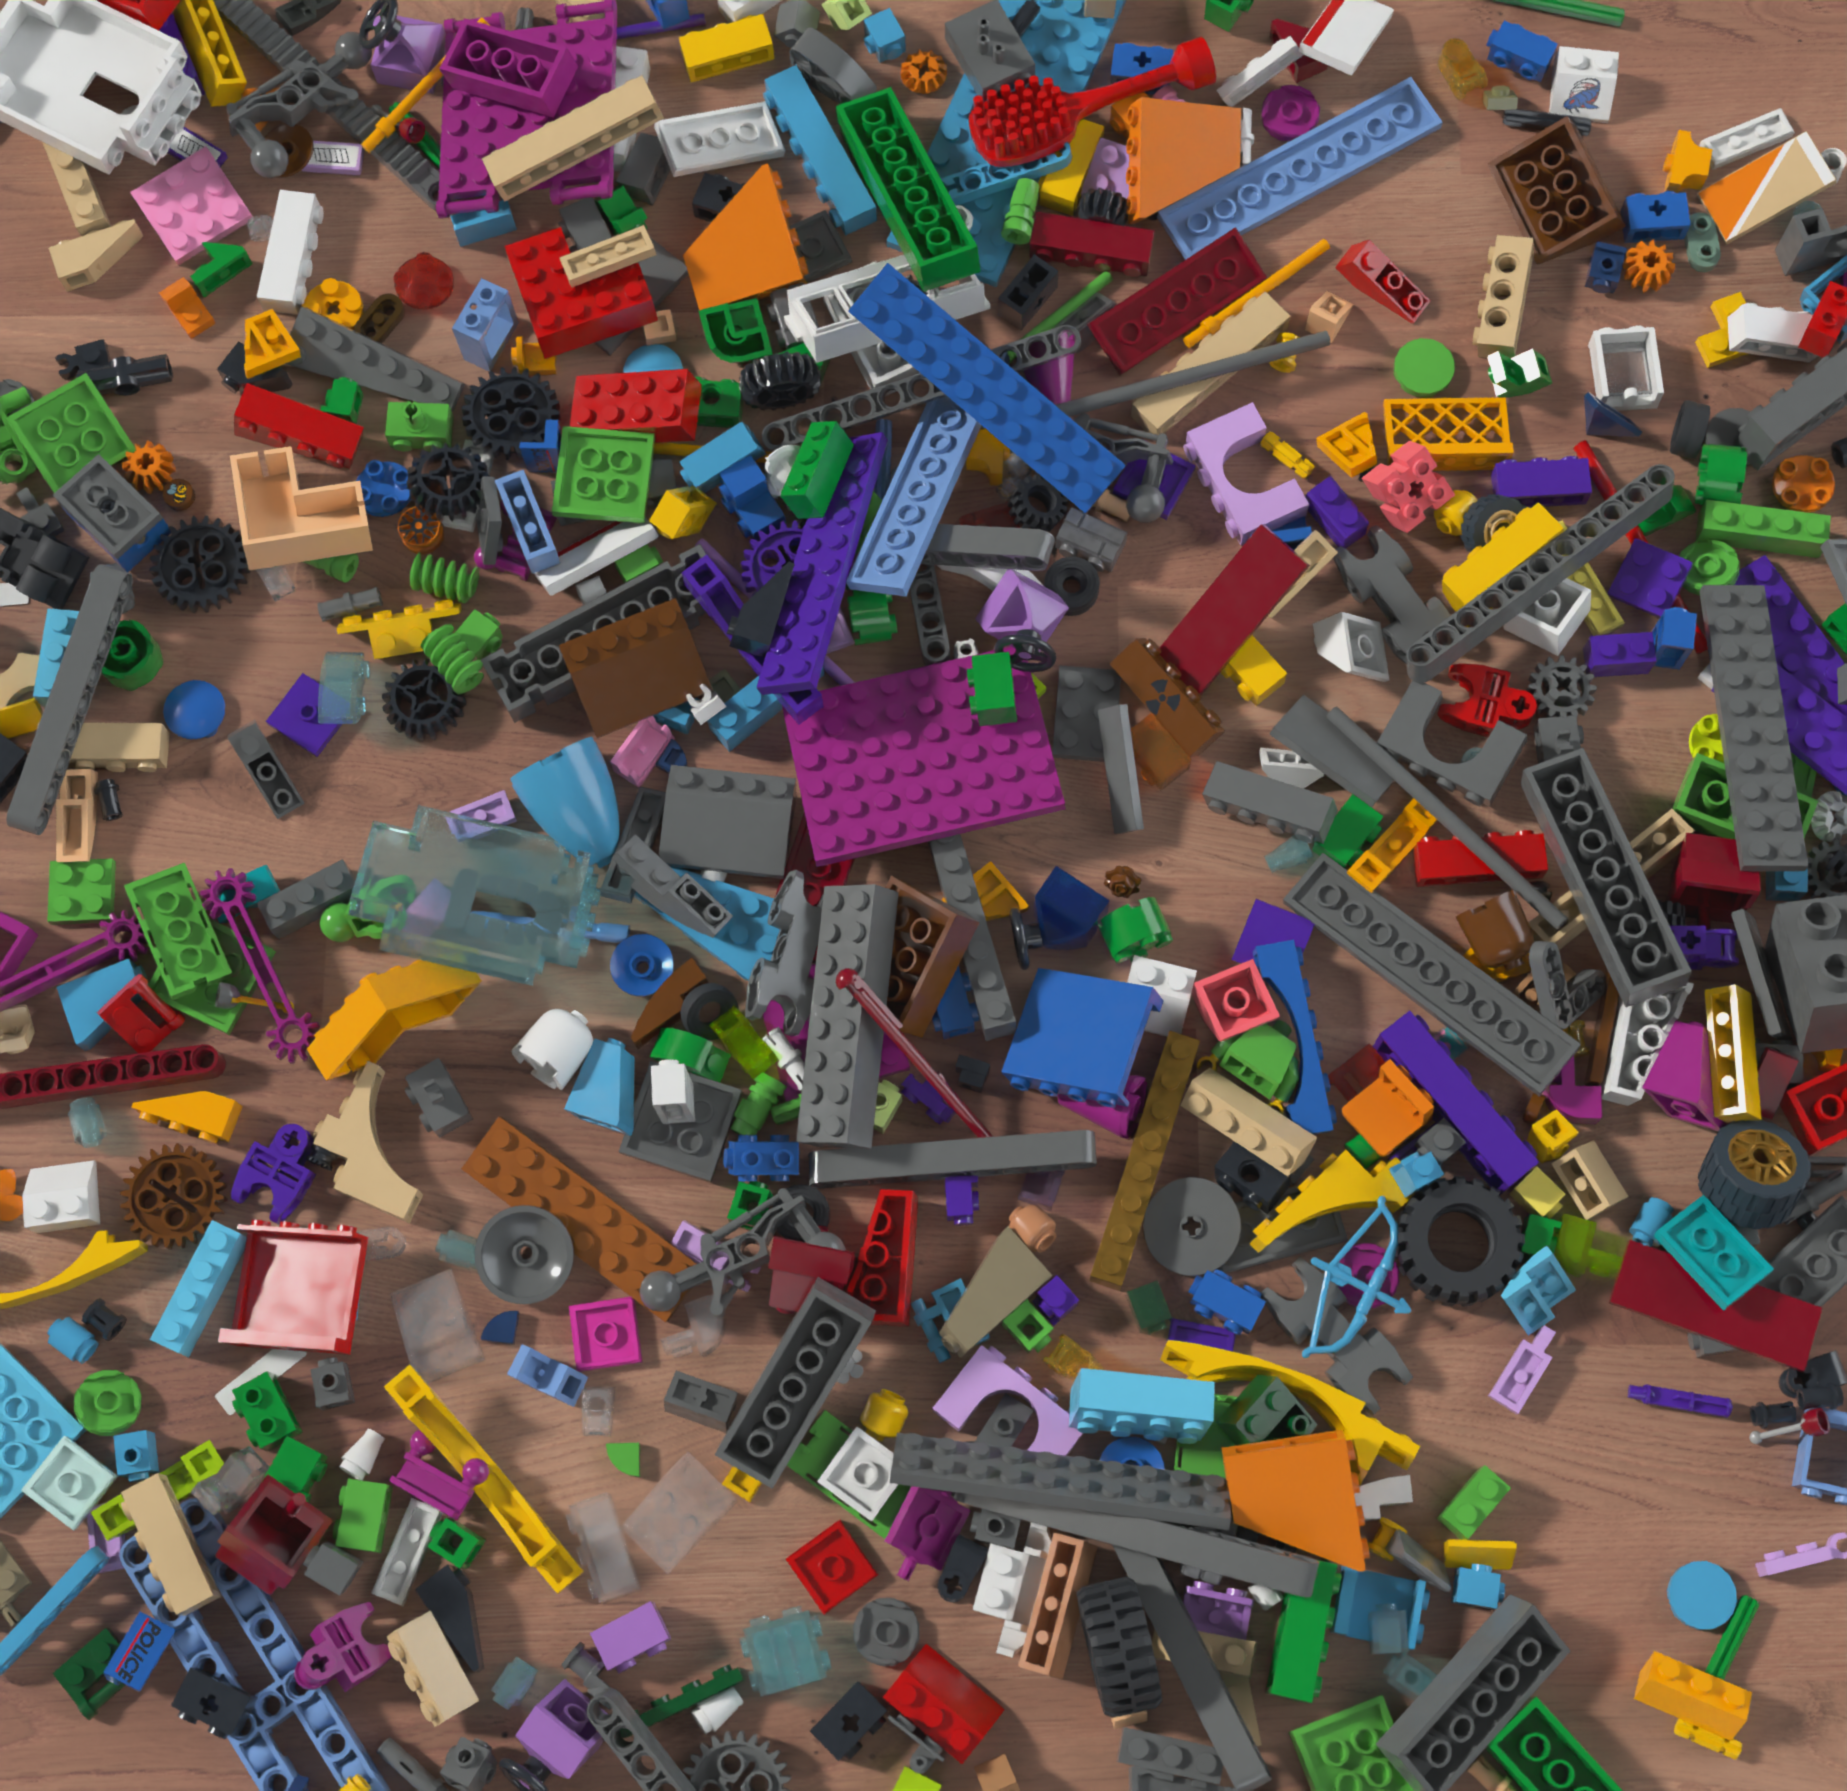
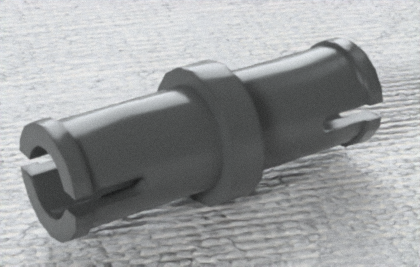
M378 587L355 594L347 592L343 594V597L317 603L319 615L323 622L345 615H357V612L383 606Z

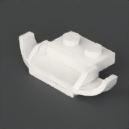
M1031 1522L1023 1552L990 1544L973 1610L1005 1619L996 1652L998 1654L1013 1658L1023 1648L1052 1541L1048 1526Z

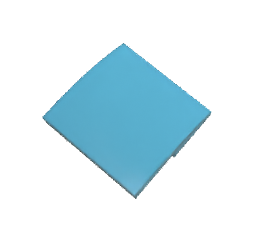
M1546 1245L1516 1272L1501 1296L1529 1336L1554 1319L1555 1316L1550 1308L1575 1292L1576 1289L1554 1254Z

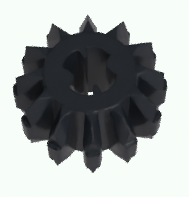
M1101 187L1098 190L1088 189V192L1083 193L1082 199L1079 202V218L1125 226V222L1128 220L1127 199L1122 197L1120 192L1115 193L1111 189L1104 190Z

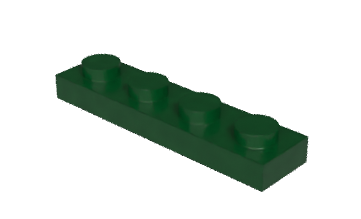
M728 1664L712 1672L714 1679L704 1684H701L699 1679L681 1687L683 1694L673 1699H670L669 1694L650 1702L652 1709L642 1714H639L638 1709L634 1711L649 1728L746 1679L740 1667L732 1669L731 1665ZM627 1728L620 1729L623 1739L633 1735Z

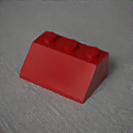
M927 1643L883 1696L886 1701L960 1764L966 1761L1005 1711L1003 1707Z

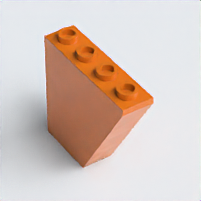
M1141 97L1130 105L1127 112L1130 136L1126 144V151L1129 154V167L1126 171V183L1129 184V196L1126 200L1128 224H1136L1240 168L1241 108Z
M768 163L762 165L683 254L699 310L725 303L730 305L753 298L761 300L770 297L772 291L788 288L799 283L807 284L805 275L809 274L808 266L804 256L800 258L798 256L796 247L801 245L796 229H790L787 219L792 217L787 199L781 200L779 189L783 188V184L778 170L773 172Z
M1342 1430L1221 1448L1231 1501V1514L1235 1524L1358 1572L1366 1571L1364 1559H1370L1367 1539H1361L1359 1526H1365L1362 1506H1356L1354 1495L1355 1493H1360L1357 1473H1351L1349 1462L1350 1460H1355L1354 1447L1351 1439L1346 1440Z

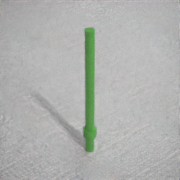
M1104 271L1021 339L1054 328V326L1086 300L1113 280L1111 274L1108 271ZM1007 352L1010 362L1017 357L1014 352Z

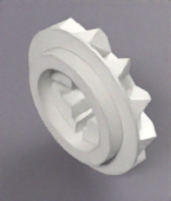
M1829 791L1817 799L1819 801L1814 811L1811 825L1819 839L1831 842L1834 839L1841 841L1842 834L1847 833V796L1842 795L1841 792ZM1831 811H1835V812H1836V813H1835V818L1837 819V820H1836V823H1835V822H1832L1833 819H1834V817L1832 816V812H1831Z

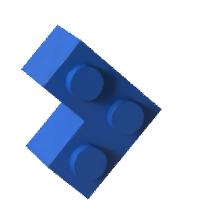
M751 455L719 473L721 485L718 486V489L723 496L721 502L729 514L735 513L739 519L737 526L745 538L750 536L751 539L759 542L758 531L761 530L768 535L770 533V524L776 530L781 529V521L786 523L784 513L769 492L766 477Z

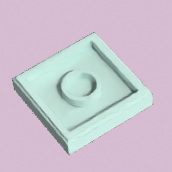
M63 1436L21 1491L73 1531H76L118 1476L70 1438Z

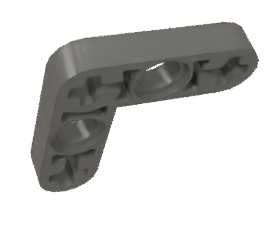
M1536 941L1533 943L1529 951V963L1541 1015L1558 1028L1565 1029L1603 995L1606 983L1605 974L1601 970L1583 969L1566 983L1558 946L1554 942Z

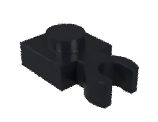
M104 339L76 346V355L71 356L63 353L55 357L59 365L69 364L66 369L58 371L62 379L74 377L79 370L109 365L111 361L107 343Z

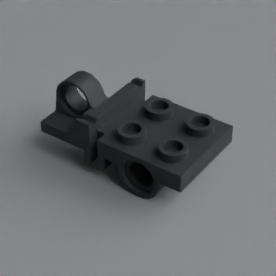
M0 508V544L5 546L0 556L1 580L15 586L16 590L36 601L45 603L54 609H63L90 557L41 529L34 527L35 525L27 520L21 519Z

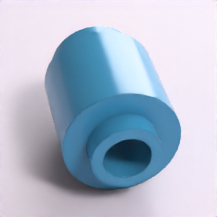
M1651 1197L1648 1202L1643 1203L1629 1230L1633 1235V1241L1650 1247L1659 1246L1660 1242L1654 1237V1234L1673 1219L1672 1213L1674 1208L1667 1202L1655 1197Z
M66 1317L63 1320L57 1319L47 1332L50 1336L48 1344L73 1362L85 1363L94 1354L99 1345L94 1340L95 1336L70 1317Z

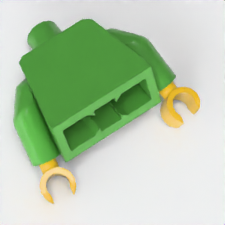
M1278 1020L1272 1027L1263 1024L1222 1042L1218 1041L1211 1049L1212 1054L1209 1057L1205 1056L1198 1060L1197 1069L1199 1070L1205 1062H1210L1213 1065L1212 1069L1217 1072L1216 1063L1219 1059L1222 1060L1219 1066L1269 1100L1274 1095L1276 1097L1274 1102L1267 1105L1277 1107L1279 1113L1283 1115L1284 1109L1282 1105L1284 1102L1289 1101L1299 1081L1298 1060L1294 1056L1297 1046L1288 1039L1292 1032L1291 1027L1286 1022Z

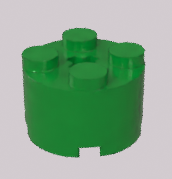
M1716 444L1702 445L1697 472L1699 480L1696 487L1694 504L1703 506L1706 500L1741 504L1743 493H1740L1745 481L1747 447Z
M846 584V587H845V588H846V591L851 590V589H849L848 585ZM852 590L853 596H848L847 604L852 633H859V639H854L855 646L892 640V634L897 633L895 614L889 615L887 603L893 602L892 595Z
M135 620L119 621L101 673L114 686L127 691H134L148 684L157 675L163 665V658L158 643L141 623Z
M1147 897L1138 900L1141 906L1130 907L1129 904H1126L1100 920L1102 924H1098V928L1113 960L1117 964L1129 959L1132 963L1134 955L1146 958L1148 950L1154 947L1157 949L1162 948L1173 942L1171 930L1156 898Z

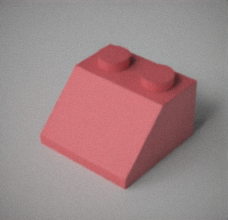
M1253 959L1197 981L1193 985L1191 995L1203 1021L1220 1042L1280 1017Z

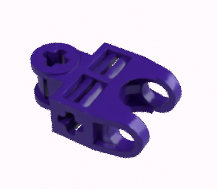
M1670 926L1691 970H1702L1703 966L1730 968L1739 965V959L1735 957V940L1738 939L1736 930H1706V926ZM1721 942H1723V955H1721Z
M286 1124L278 1130L269 1148L254 1141L237 1172L231 1191V1199L242 1204L249 1197L250 1193L254 1194L262 1187H270L273 1192L271 1204L274 1206L269 1219L276 1224L284 1222L302 1202L317 1175L304 1167L307 1161L305 1159L306 1156L312 1153L313 1136L297 1124ZM292 1138L298 1139L300 1143L298 1146L291 1145L290 1140ZM258 1160H263L264 1162L272 1165L273 1168L271 1169L270 1167L258 1162ZM284 1173H287V1174H289V1175L295 1177V1178L298 1179L299 1181L296 1182V1181H294V1180H292V1179L286 1177V1176L284 1175Z

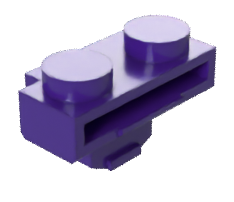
M909 1074L902 1083L904 1089L901 1093L914 1104L919 1100L929 1108L925 1113L939 1125L943 1121L948 1123L956 1114L953 1109L943 1102L944 1099L927 1080L922 1085L915 1079L913 1074Z

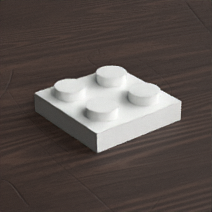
M856 1426L817 1482L872 1522L898 1485L889 1483L894 1453Z

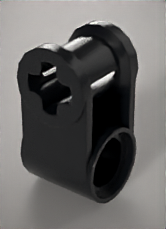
M1832 1351L1809 1359L1803 1372L1791 1368L1785 1370L1779 1376L1778 1383L1784 1395L1790 1398H1797V1390L1800 1388L1825 1387L1827 1383H1833L1835 1386L1847 1384V1375L1838 1352ZM1793 1378H1801L1803 1384L1795 1385Z
M960 1534L958 1535L939 1578L937 1587L942 1599L951 1603L963 1599L974 1576H977L989 1551L988 1548ZM953 1577L959 1579L958 1586L962 1590L961 1592L955 1590L951 1595L947 1593V1586L943 1583L945 1580L951 1582Z

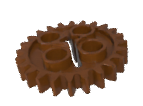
M176 1143L172 1152L170 1147L164 1144L162 1146V1154L157 1153L154 1149H150L151 1159L146 1160L140 1156L138 1159L142 1166L139 1169L132 1166L129 1167L130 1171L134 1174L133 1179L123 1178V1182L130 1186L129 1190L120 1191V1195L128 1198V1201L122 1203L120 1208L130 1211L123 1219L128 1223L135 1222L130 1230L135 1234L142 1231L140 1239L147 1242L152 1238L151 1245L157 1248L161 1245L162 1241L164 1242V1247L168 1250L172 1249L174 1241L182 1249L186 1246V1239L197 1244V1234L200 1232L204 1235L207 1230L206 1226L212 1220L217 1222L213 1218L214 1215H224L225 1213L218 1207V1203L227 1202L228 1198L220 1195L219 1192L228 1187L223 1182H217L224 1174L220 1170L212 1171L217 1163L212 1159L206 1161L207 1154L203 1151L196 1155V1148L189 1145L184 1152L183 1146ZM171 1167H176L177 1174L175 1178L165 1182V1172ZM156 1180L197 1208V1212L192 1213L151 1185V1181ZM197 1184H202V1194L198 1198L191 1199V1189ZM156 1194V1205L146 1209V1199L150 1195ZM182 1211L184 1214L182 1222L177 1226H172V1216L176 1212Z

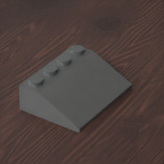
M671 765L665 795L659 857L671 867L784 879L797 800L796 778Z

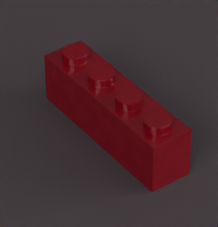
M1036 211L1030 241V258L1035 254L1046 263L1054 261L1065 263L1070 267L1085 266L1100 272L1115 271L1130 277H1147L1153 247L1154 230Z

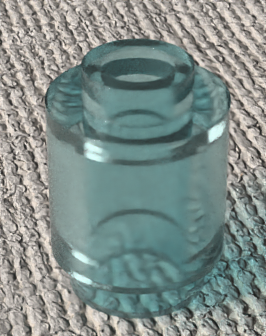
M91 1097L71 1102L68 1117L74 1142L82 1145L84 1148L98 1146L102 1143V1139L107 1136L100 1105L96 1104L95 1099Z
M449 1229L447 1235L441 1233L435 1252L440 1253V1261L467 1270L471 1267L476 1269L475 1246L478 1238Z
M516 1656L512 1663L508 1662L490 1689L496 1693L492 1700L507 1710H510L512 1705L519 1708L536 1682L534 1677L538 1670Z

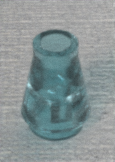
M1295 835L1264 856L1271 873L1307 864V860L1314 857L1308 843L1299 840Z

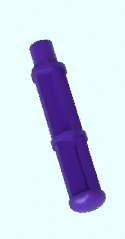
M1649 1384L1643 1387L1629 1385L1627 1392L1628 1398L1641 1400L1646 1405L1651 1404L1728 1418L1731 1415L1733 1408L1732 1401L1729 1398L1673 1390Z

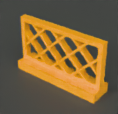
M1506 397L1384 399L1387 466L1394 462L1390 455L1404 445L1394 444V437L1400 431L1410 438L1412 442L1426 446L1437 464V467L1432 471L1493 470L1496 463L1512 459L1514 450L1513 442H1510ZM1455 408H1464L1470 415L1461 421L1451 412ZM1485 408H1499V416L1492 421L1482 411ZM1391 409H1403L1410 415L1400 422L1392 416ZM1424 409H1434L1440 415L1431 422L1421 412ZM1444 418L1456 426L1449 434L1437 426ZM1474 418H1477L1487 426L1479 434L1468 426ZM1413 419H1416L1426 427L1418 435L1407 427ZM1492 430L1502 437V443H1490L1484 437ZM1432 431L1442 441L1439 444H1429L1423 438ZM1460 431H1463L1473 440L1470 443H1459L1454 437Z

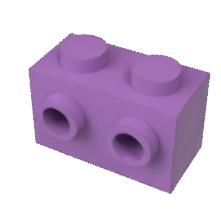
M652 1601L590 1633L607 1671L616 1669L618 1674L637 1665L635 1658L645 1653L650 1658L666 1650L665 1643L672 1639L655 1602Z

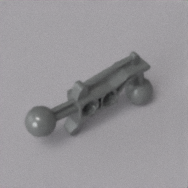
M347 32L341 35L335 45V55L319 68L312 62L306 64L299 60H293L289 69L262 84L256 91L238 102L227 104V114L230 116L228 118L230 134L232 137L239 134L252 150L250 162L254 171L260 176L271 179L280 176L286 170L289 158L284 146L277 141L266 140L255 124L260 121H282L293 127L313 109L324 113L327 111V107L334 105L337 107L347 104L352 108L358 106V92L355 89L340 86L333 80L345 69L359 70L370 61L372 49L368 50L361 46L359 32ZM285 81H287L285 84H283V85H282L279 89H277L275 92L266 94L267 92L271 91V90L274 89L275 87H277V86H279L280 84H282V83H284ZM290 102L295 103L294 105H286V103Z
M1087 413L1080 414L1074 422L1107 450L1111 451L1121 462L1126 464L1138 459L1148 460L1142 484L1131 490L1127 497L1126 508L1128 514L1140 523H1151L1158 519L1164 511L1165 505L1164 496L1159 490L1166 464H1173L1172 456L1169 450L1166 449L1168 444L1166 434L1156 435L1130 429L1128 426L1090 418ZM1096 428L1126 436L1129 434L1157 442L1154 445L1139 438L1113 440L1090 431V429Z
M781 1188L778 1194L750 1212L743 1213L712 1234L702 1235L700 1240L702 1262L676 1274L659 1270L647 1275L640 1287L641 1301L652 1311H668L677 1304L681 1292L711 1279L714 1295L710 1311L715 1318H722L725 1315V1308L734 1298L735 1292L745 1287L746 1283L742 1274L769 1263L770 1254L768 1246L777 1228L788 1220L791 1221L805 1243L845 1251V1246L837 1235L821 1231L806 1210L807 1205L802 1195L793 1199L785 1188ZM779 1200L783 1202V1204L768 1210L752 1230L719 1245L716 1244L717 1241L751 1221L752 1217ZM747 1245H759V1252L755 1256L746 1257L743 1255V1251ZM725 1257L729 1259V1265L724 1270L718 1271L713 1269V1264L718 1258ZM729 1280H732L733 1285L729 1289V1291L726 1292Z

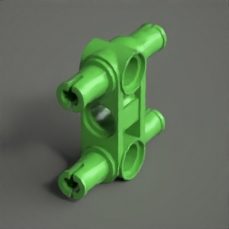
M24 386L0 396V482L6 485L9 483H21L28 475L37 470L33 460L6 421L8 413L32 403ZM11 461H18L23 466L18 471H11L7 469L6 465Z

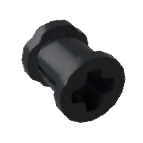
M99 1298L86 1309L82 1316V1322L86 1325L91 1324L103 1333V1338L106 1341H110L123 1329L127 1318L122 1314L119 1316L105 1306L106 1301Z

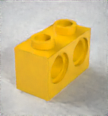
M695 486L666 490L649 521L657 527L656 530L659 534L668 539L700 533L717 503L695 488Z

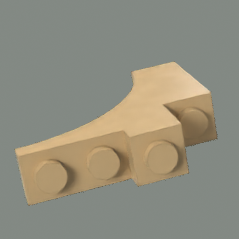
M367 1061L365 1067H361L355 1075L353 1084L356 1086L351 1096H346L340 1106V1118L338 1119L327 1114L325 1120H321L315 1128L313 1144L346 1160L345 1165H340L334 1176L333 1181L336 1183L334 1189L410 1224L424 1194L402 1180L384 1155L376 1128V1102L385 1071L379 1065Z

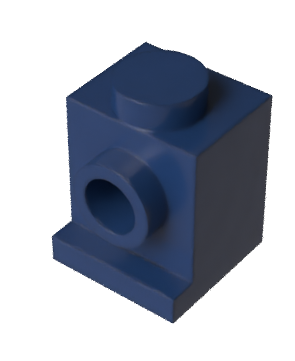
M1597 241L1591 255L1584 287L1591 288L1597 293L1609 292L1614 294L1619 283L1627 248Z

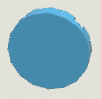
M1693 1561L1679 1567L1671 1576L1667 1587V1598L1669 1599L1674 1616L1688 1627L1696 1630L1714 1629L1725 1624L1734 1613L1737 1603L1736 1587L1730 1575L1716 1564L1708 1561Z

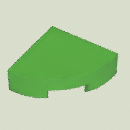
M606 1443L607 1454L613 1465L627 1475L640 1477V1443Z

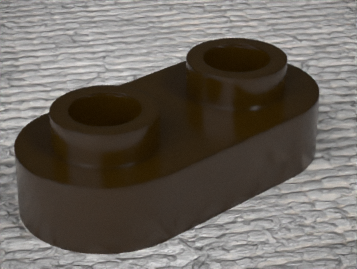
M390 293L380 295L357 321L354 331L365 336L370 332H376L375 336L369 338L382 344L405 315L401 299ZM388 310H395L393 314L386 315Z

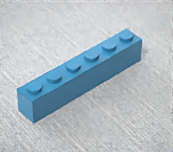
M797 65L766 78V92L763 93V97L769 109L774 108L777 112V123L783 133L788 132L791 138L789 143L795 156L801 155L804 161L802 166L809 180L814 179L817 187L815 189L822 204L827 202L830 207L829 215L836 228L840 226L846 236L876 222V206Z

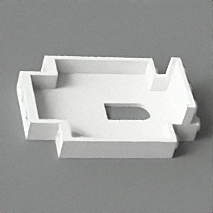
M8 0L0 12V121L110 175L114 167L121 163L125 151L156 166L160 158L167 154L170 143L175 135L183 130L185 120L191 111L198 107L202 94L196 81L184 75L182 69L186 64L187 55L180 41L96 0H48L45 6L33 0ZM99 75L135 93L139 97V105L132 113L120 115L82 96L95 76Z

